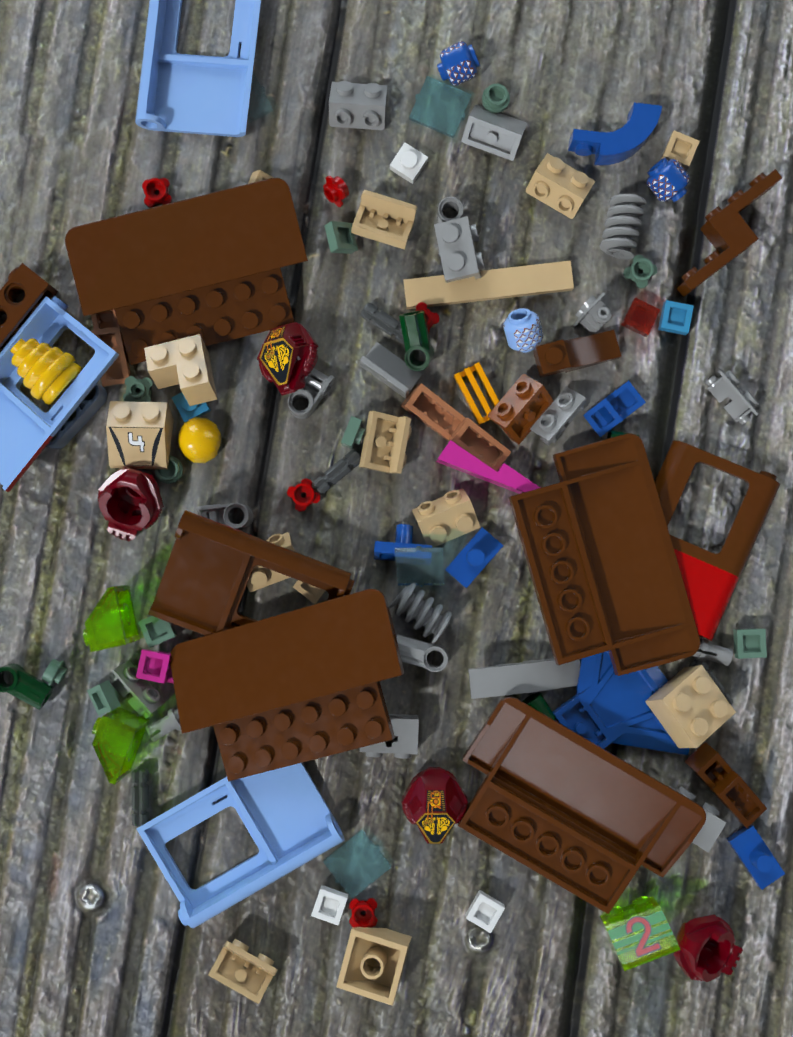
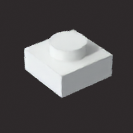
M404 142L391 162L390 170L413 184L428 162V157Z
M321 885L311 916L339 925L348 894Z
M479 890L465 917L467 920L491 933L505 910V906L503 903Z

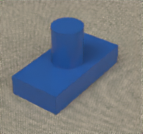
M398 524L396 525L395 542L375 541L374 559L430 564L432 545L412 544L413 526Z
M481 527L445 570L467 588L504 545Z
M752 824L748 828L742 827L726 838L761 890L785 875V872Z

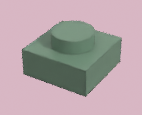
M331 221L324 225L331 253L352 254L358 250L355 234L351 233L352 223Z
M353 416L350 417L341 441L342 446L353 449L355 443L360 445L366 430L362 428L363 422L361 419Z
M154 616L138 622L149 648L177 636L172 623Z
M733 629L735 658H767L766 629Z
M109 680L87 690L98 716L121 706L118 700V692Z

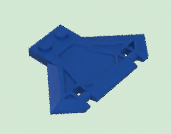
M609 651L581 659L576 695L553 711L558 723L603 749L609 744L614 743L689 755V748L677 747L645 702L668 682L658 666L618 676L615 675Z

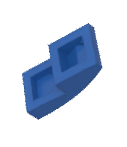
M628 380L583 416L598 436L602 437L646 402Z

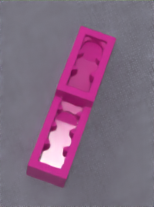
M451 440L436 461L518 494L540 488L505 463L501 465L498 471H495Z

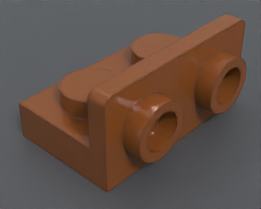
M523 374L491 410L488 417L501 426L508 437L519 445L531 431L530 428L554 400L543 384Z

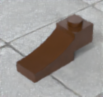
M614 330L574 339H562L536 346L533 350L540 378L561 372H571L621 357Z
M706 742L684 761L746 828L767 810L766 806L744 780Z

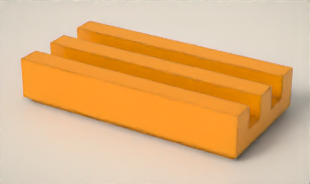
M478 362L460 373L454 374V378L478 425H481L490 420L488 414L491 412V409L472 374L476 371L494 407L499 400ZM467 376L486 416H481L462 378Z

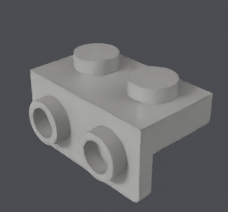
M348 81L332 82L329 97V125L331 127L384 130L387 85H379L377 83L360 84Z
M468 216L434 224L446 283L473 276L475 279L481 278L480 270L485 269L482 252L476 253L474 242L479 241L476 224L471 225Z

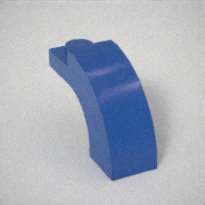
M634 102L628 113L627 123L622 128L613 132L574 129L569 139L568 151L575 152L579 156L595 154L594 165L603 166L622 162L633 156L646 143L658 123L662 106Z

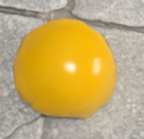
M191 418L180 429L178 434L179 448L184 457L193 463H206L218 455L221 433L217 425L208 418Z

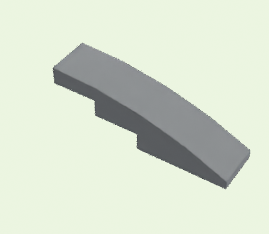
M550 658L528 660L520 663L498 664L490 667L468 668L471 699L577 686L580 659L562 665H557L555 659Z

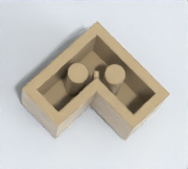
M200 334L144 348L148 373L158 389L180 384V389L189 406L217 400L209 352Z

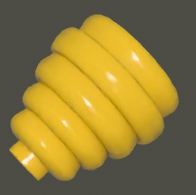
M33 338L26 342L20 339L10 350L14 354L11 363L18 367L17 374L24 378L23 385L31 389L30 394L35 399H42L48 405L54 404L82 371V367L75 363L76 360L73 355L67 352L63 353L58 347L51 348L49 344L44 342L39 344Z

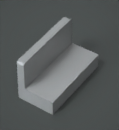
M476 104L469 115L461 142L514 161L527 123L502 113H492L486 110L485 107Z
M378 342L375 343L366 357L362 356L359 360L362 368L405 399L422 377L420 372L411 370L402 359Z

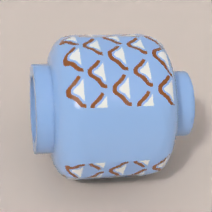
M519 308L512 311L504 321L503 328L508 346L511 349L526 353L534 350L541 343L543 331L539 316L535 312L526 308Z

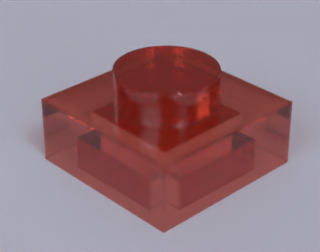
M635 297L628 308L621 326L647 337L660 309Z

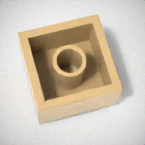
M702 665L684 667L645 701L678 748H698L736 713Z

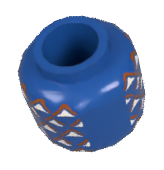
M459 41L442 50L440 53L441 63L437 64L442 80L449 79L453 86H458L474 78L477 75V68L480 67L473 45H467L464 41Z
M663 158L647 172L649 175L647 186L659 201L665 202L671 199L675 202L686 194L687 189L685 187L689 183L690 177L677 159L667 160V158Z

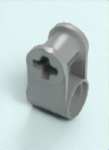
M314 367L311 373L305 376V387L291 393L288 397V406L292 415L298 419L309 418L330 390L335 377L332 375L328 377ZM300 398L307 399L309 405L305 410L299 411L294 408L296 400Z
M213 504L196 507L200 516L237 530L248 528L254 519L252 509L245 504ZM241 508L244 511L245 518L240 524H236L232 518L233 513L236 509Z

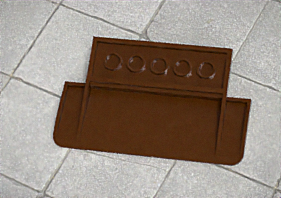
M270 178L76 226L70 229L65 237V245L83 316L114 309L131 365L146 361L145 347L198 334L201 335L205 346L269 331L272 328L295 322L281 267L306 262L308 259L290 188L280 178Z
M627 433L554 454L553 459L560 483L510 496L509 501L556 664L562 665L609 651L615 675L620 676L693 656L699 650L700 638L641 438L635 434Z
M377 589L363 590L177 644L170 653V665L181 732L184 734L210 726L214 727L228 781L395 738L379 681L401 676L404 674V669L386 597Z
M506 697L499 701L462 758V761L480 770L487 776L469 803L466 813L461 821H459L458 826L607 914L610 913L641 865L663 878L690 846L706 821L704 809L696 802L514 697Z

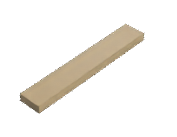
M571 261L480 271L481 278L475 279L473 276L446 283L444 275L403 280L406 310L416 309V305L420 302L426 303L427 307L565 292L574 289Z

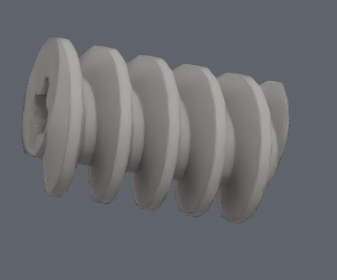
M618 194L611 197L609 202L608 219H606L604 224L606 229L602 233L604 240L600 243V249L609 256L630 260L635 255L627 250L637 247V243L630 240V238H637L639 236V231L632 229V227H640L642 221L635 218V216H642L644 214V210L637 206L645 205L646 200L636 194Z
M413 582L402 589L390 604L389 609L397 604L396 615L399 616L407 612L405 622L408 623L415 619L414 629L417 630L424 626L423 636L426 637L433 633L432 644H434L450 624L452 613L447 611L441 615L443 609L441 604L432 608L433 597L423 601L425 591L420 590L414 593L416 584Z

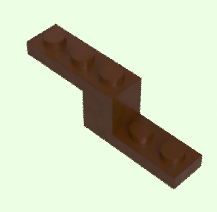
M776 169L767 176L761 173L749 183L751 186L749 190L744 193L740 189L727 200L729 205L724 209L718 206L705 216L707 222L700 230L716 251L703 260L706 265L700 270L693 267L681 277L684 282L677 290L683 297L759 239L739 213L772 189L782 179Z

